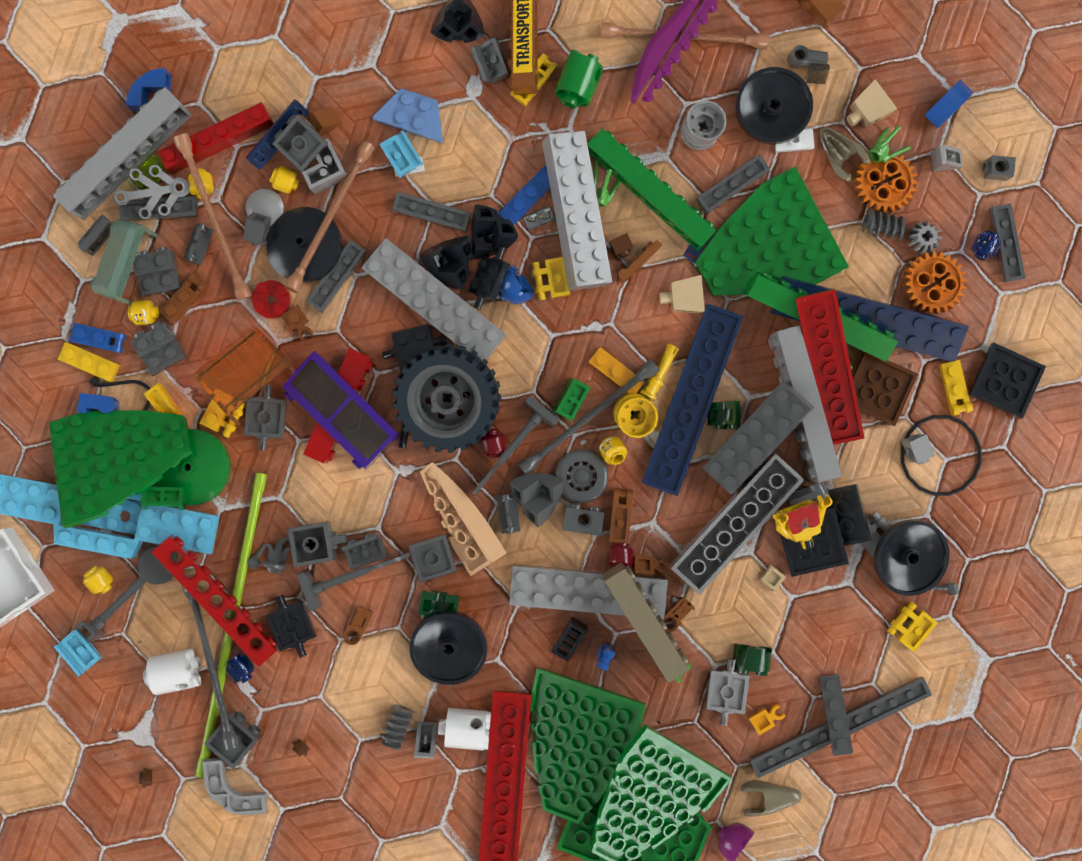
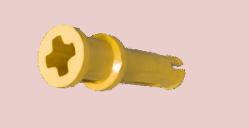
M667 344L657 364L660 371L654 376L647 378L648 382L644 390L640 392L642 396L652 401L656 400L655 396L659 388L663 386L662 380L679 350L678 348Z

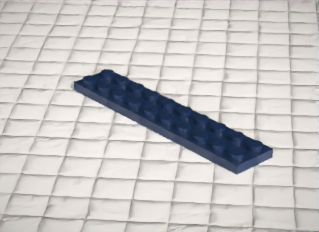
M781 276L782 280L791 284L790 287L796 290L798 288L804 289L808 292V295L831 289ZM836 290L838 305L843 309L842 312L848 315L850 312L860 317L861 321L865 323L870 321L876 324L879 330L884 331V329L893 332L895 334L894 337L898 341L895 347L952 362L956 361L968 331V325ZM772 307L770 309L771 314L797 320Z
M708 303L706 304L705 312L699 323L641 483L678 496L743 316Z

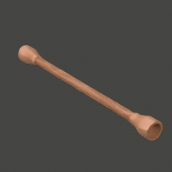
M602 22L600 38H613L623 36L624 34L625 36L652 37L657 31L651 29L639 30V28L627 29L610 22ZM681 32V33L679 34V36L677 37V39H679V38L681 37V35L683 34V32ZM699 33L698 37L690 38L689 40L744 43L757 49H767L769 33H757L742 37L739 35Z
M188 133L173 137L177 149L183 154L184 159L187 160L186 162L189 165L190 172H192L194 182L197 184L196 187L206 208L205 210H207V215H209V220L212 222L213 229H215L214 232L233 276L234 293L237 301L251 297L252 294L248 285L238 275L239 272L233 261L234 259L231 256L232 254H230L229 247H227L228 244L218 223L219 221H217V216L214 214L215 211L205 190L204 183H202V178L199 176L200 173L193 159L194 155L192 153L190 137Z
M362 140L358 145L354 164L319 227V231H317L310 244V248H308L302 259V263H300L299 267L288 277L284 284V287L289 291L298 293L301 289L308 263H310L316 252V248H318L326 233L325 231H327L358 170L374 151V146L369 142Z

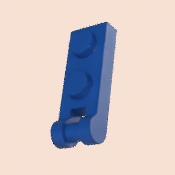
M73 323L69 341L123 353L122 344L123 340H126L127 335ZM112 338H115L114 346L111 345Z
M605 642L604 646L600 645L596 653L598 656L596 666L605 671L608 670L609 663L616 654L612 644Z

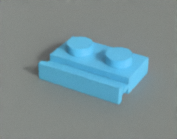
M404 131L379 144L399 178L415 170L416 167L423 165L422 160Z
M78 628L54 646L78 677L102 658V655Z

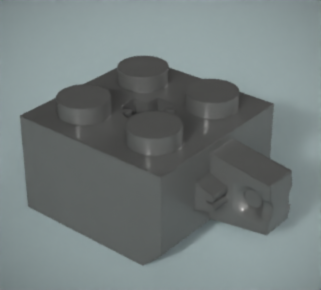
M331 521L288 529L294 567L333 561L337 559L335 549L338 548V544L348 542L347 534L336 536V532L332 531ZM309 542H316V546H310Z

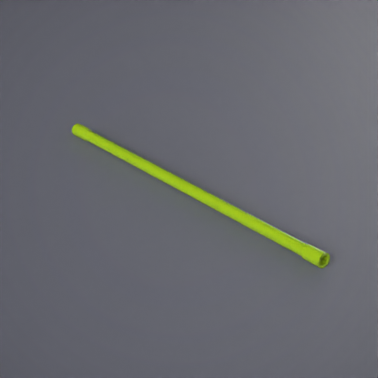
M259 472L255 474L253 494L233 589V595L238 600L236 604L239 607L262 494L267 479V474ZM229 609L228 618H233L236 613L234 610ZM226 632L217 668L221 694H223L233 639ZM214 690L195 776L204 778L202 762L204 759L210 758L211 750L204 743L214 733L219 714Z

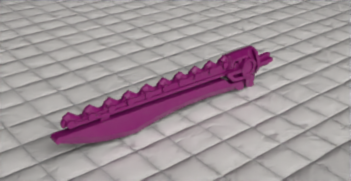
M684 0L671 18L652 36L635 74L631 103L634 104L652 76L655 75L642 97L644 102L649 103L653 100V89H660L662 87V77H667L672 73L671 64H677L681 61L680 51L690 49L689 39L698 37V26L706 25L708 23L707 14L717 11V0L703 1L661 68H659V65L701 0Z

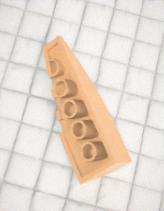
M432 462L420 471L429 494L433 495L435 499V509L440 511L443 521L441 523L443 528H447L450 534L449 542L470 576L506 554L502 544L477 507L441 469Z

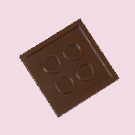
M863 352L853 374L859 411L888 425L896 426L918 374L889 360L885 362L867 352Z

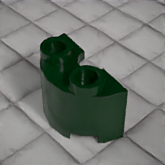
M740 401L712 402L708 412V425L716 426V429H727V426H729V429H739L741 427Z
M422 590L418 614L421 618H425L439 611H457L460 596L449 595L447 592L430 590V592Z
M734 643L733 659L736 660L735 668H737V673L748 674L749 671L756 672V675L768 676L772 657L771 647H755Z

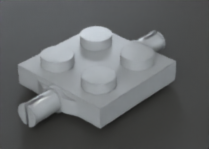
M728 658L727 670L710 669L705 706L706 709L720 712L719 724H724L725 726L728 725L729 714H745L750 678L748 674L734 671L736 660Z

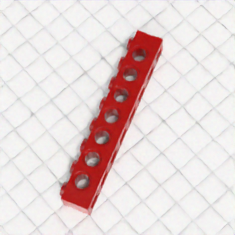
M171 534L151 553L258 667L261 666L277 651L276 641L270 635L267 637L262 632L264 628L257 621L254 623L249 618L251 614L246 608L243 607L241 609L236 604L238 600L233 594H227L223 590L225 586L220 580H214L210 576L211 571L204 564L201 566L196 561L198 559L196 554L191 550L187 551L183 547L185 544L179 536L174 537ZM172 552H180L182 560H173L171 557ZM185 567H194L196 573L194 575H187ZM202 580L207 581L209 588L206 590L200 589L198 582ZM219 595L222 597V602L215 604L212 602L211 597ZM232 609L236 615L233 618H228L225 616V611ZM242 623L247 624L249 629L246 632H241L238 629V625ZM259 638L262 643L259 646H254L251 640Z

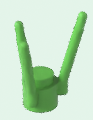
M897 126L883 141L890 128L887 127L874 146L869 150V157L872 161L886 163L889 159L910 149V146H907L888 155L890 149L887 143L901 129V126Z
M595 160L593 178L595 189H597L598 161ZM611 169L607 172L603 187L598 188L596 191L599 206L606 207L607 203L610 204L614 193L621 183L617 180L610 194H608L609 191L606 188L612 172Z

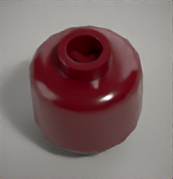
M496 428L489 429L487 434L480 438L482 452L489 458L500 457L506 450L505 434L498 432Z
M614 543V546L609 548L608 564L615 567L623 563L625 567L627 565L632 567L634 550L629 547L630 544Z

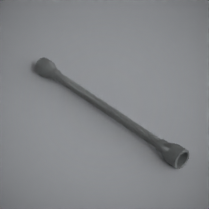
M649 359L642 365L639 372L626 382L623 387L621 386L617 392L615 391V393L607 397L594 410L592 409L590 413L588 412L586 416L574 423L561 436L559 435L557 439L555 438L553 442L549 443L538 453L536 452L534 455L521 460L518 463L519 467L526 475L532 472L542 458L555 449L558 444L560 445L562 441L564 442L566 438L568 439L581 426L583 427L585 423L601 413L614 400L616 401L618 397L620 398L622 394L626 393L638 382L654 376L660 371L659 368Z
M182 586L183 593L193 608V615H195L198 634H200L199 637L205 661H207V668H209L210 680H212L214 695H216V702H218L217 707H219L218 710L223 724L222 742L224 750H229L240 746L239 738L233 730L232 724L230 725V721H228L229 716H227L225 701H223V694H221V686L217 677L216 667H214L213 655H211V648H209L210 645L208 643V636H206L207 633L203 624L204 621L199 603Z

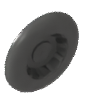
M574 450L566 454L559 461L555 471V476L564 480L562 495L576 503H587L597 499L604 492L608 484L609 475L605 462L599 455L589 450ZM582 461L588 462V464L582 465ZM592 465L594 470H591L589 466ZM571 466L573 469L571 472H568V469ZM596 472L597 478H593V473ZM570 482L574 484L573 488L569 485ZM587 486H588V487L590 488V489L584 491V487H587ZM576 487H580L581 491H577Z

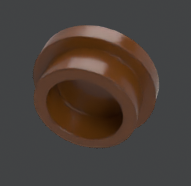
M301 739L292 742L294 745L292 749L299 756L302 754L304 756L308 755L307 752L310 748Z
M144 768L143 772L139 773V784H142V788L152 784V770Z

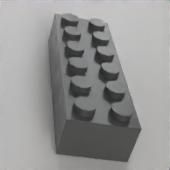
M786 381L781 382L706 463L703 469L730 494L735 493L815 407Z

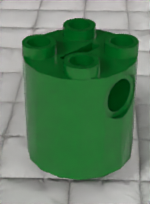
M576 50L570 51L554 90L556 96L565 106L576 109V107H588L603 73V66L598 62L599 58L593 54L586 56Z

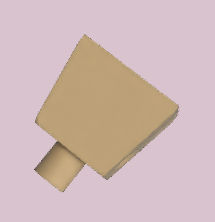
M874 80L849 106L853 113L847 116L846 119L851 126L860 122L866 128L890 116L897 107L879 83Z
M702 275L672 282L669 285L670 292L659 293L660 304L671 303L672 312L703 314L705 312Z

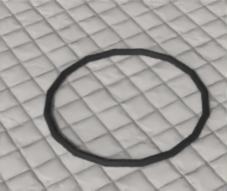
M932 415L918 421L907 432L905 439L920 424L932 419H950L962 424L972 434L978 448V464L973 476L962 487L953 491L932 492L919 486L910 476L905 465L903 444L901 446V465L906 477L917 489L933 496H950L963 491L975 480L982 464V448L976 433L964 421L950 415Z

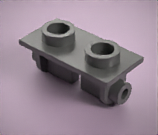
M196 223L183 259L202 266L214 229Z
M512 494L498 495L497 502L501 533L519 532L520 523L517 501H515Z

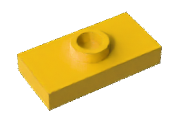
M160 382L144 393V396L156 412L176 415L183 414Z

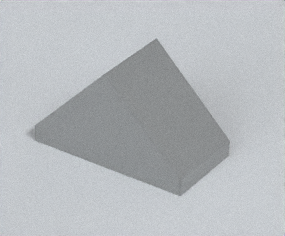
M940 145L931 152L933 171L963 168L961 149Z
M418 721L414 758L434 759L437 742V722Z

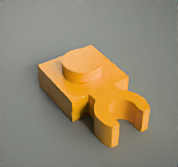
M778 704L772 705L768 712L765 708H762L748 717L758 735L775 727L773 722L775 719L782 720L785 717L783 712L779 715L775 714V711L780 708Z

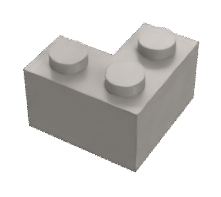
M328 138L325 139L328 144L316 156L319 164L302 172L314 195L344 181L347 176Z

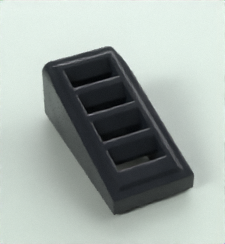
M571 617L551 652L568 662L587 633L588 626ZM568 632L576 636L577 638L574 639L573 637L568 635ZM565 639L568 642L572 643V646L567 644L563 640ZM561 645L569 650L568 653L560 649L559 646Z

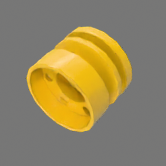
M625 394L614 405V421L630 437H645L657 426V409L651 401L641 394ZM632 410L637 414L635 417L630 413Z

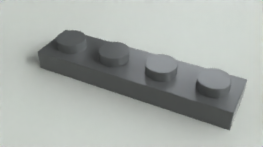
M759 154L698 196L696 200L705 213L709 214L769 172L770 168Z
M397 192L392 208L393 212L466 232L471 217L470 212Z
M196 196L178 197L171 208V213L168 216H163L158 212V207L161 204H165L168 198H161L149 219H142L139 216V210L145 207L150 199L131 200L127 205H119L120 219L140 221L199 217L198 199ZM166 206L162 207V213L166 214L168 212ZM143 210L142 215L144 217H147L149 214L148 211Z
M1010 203L991 207L989 209L1004 283L1025 279L1026 276L1012 205Z
M350 240L342 250L337 265L327 276L322 278L306 302L323 314L367 251Z
M839 674L821 676L819 681L832 755L853 754Z

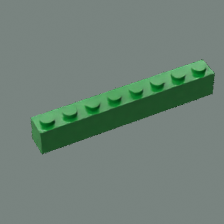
M602 128L587 144L589 154L607 171L611 169V174L696 251H699L717 231L709 220H704L700 216L696 208L686 204V200L681 195H676L667 182H662L657 178L658 176L655 171L647 169L639 157H634L626 145L618 143L610 131H605Z
M757 271L746 291L747 296L799 320L795 298L808 295V292L801 288L796 290L790 287L791 284L781 279L779 282L773 279L774 276L766 271L762 273ZM839 307L846 343L887 362L898 343L894 337L895 334L887 329H884V331L877 329L878 326L873 322L867 321L865 323L860 320L858 315L851 312L848 315L842 312L843 309Z

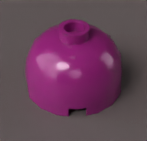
M732 823L729 827L724 825L718 833L720 836L718 847L721 854L728 861H735L755 832L742 823Z

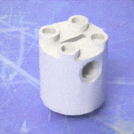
M193 649L149 657L146 670L143 672L144 683L154 695L200 686L201 677L198 668H201V660L199 656L195 657Z
M449 707L447 719H439L438 735H445V747L488 750L491 712Z

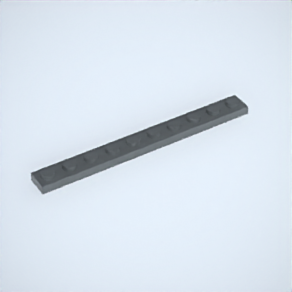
M921 676L847 711L846 715L850 734L932 696L924 677ZM827 722L749 758L756 776L760 778L829 745L830 738Z

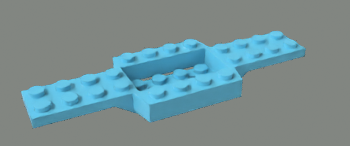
M0 474V514L53 524L54 544L132 559L136 558L143 541L160 545L172 534L174 537L179 536L185 543L183 547L186 550L213 554L220 519L218 515L187 509L179 510V508L172 506H147L148 509L143 510L141 502H136L141 501V492L138 495L133 494L127 498L131 500H125L126 503L123 505H116L110 509L108 515L81 524L133 534L135 538L77 526L66 529L62 527L57 484ZM123 511L130 513V519L127 522L121 520L120 515Z

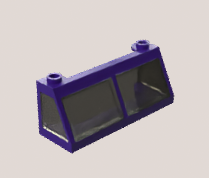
M315 351L307 357L282 386L285 390L283 394L291 402L293 400L298 402L354 458L351 462L359 470L363 468L366 471L398 439V433Z

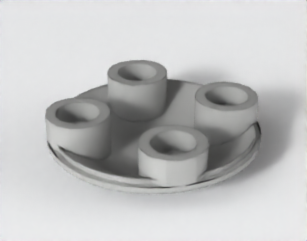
M270 189L256 190L248 197L246 202L247 216L255 212L272 218L271 225L285 212L281 197Z

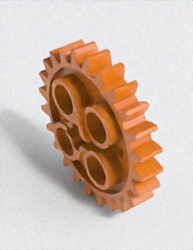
M904 155L899 158L895 156L886 163L882 161L876 163L870 158L871 163L869 165L861 163L858 166L860 170L855 175L859 178H856L854 182L859 185L854 190H860L861 193L857 197L863 196L864 199L861 203L868 202V209L875 206L874 212L881 208L882 213H885L887 209L892 213L895 211V208L900 210L902 205L906 206L908 204L907 200L913 198L911 193L916 192L917 189L912 186L918 184V181L913 180V178L917 174L911 173L915 167H908L910 160L904 162ZM887 165L893 168V173L888 172ZM870 174L875 175L876 182L870 179ZM896 174L901 175L900 177L893 179L889 183H885L881 185L879 188L871 190V187L878 185L883 180L886 181ZM895 182L901 184L902 190L896 188ZM878 191H882L885 194V199L879 196Z
M933 251L930 253V256L928 253H925L923 258L919 256L916 258V262L910 263L912 268L905 270L909 275L903 277L905 280H908L903 286L908 287L909 290L905 291L904 294L911 295L908 301L914 299L913 307L920 305L919 311L927 308V314L932 313L933 310L935 314L940 313V310L943 313L947 312L948 308L953 309L955 308L954 304L960 303L958 298L965 296L961 291L967 289L966 286L962 285V283L968 281L962 278L966 271L960 272L959 270L963 265L956 266L957 259L951 261L950 254L944 257L943 252L936 255V252ZM935 265L940 267V274L935 272ZM949 273L948 277L936 283L935 286L927 289L924 293L921 292L923 288L932 284L936 279ZM919 276L925 279L924 285L919 282ZM946 281L951 284L950 290L945 286ZM930 291L935 294V300L930 298Z

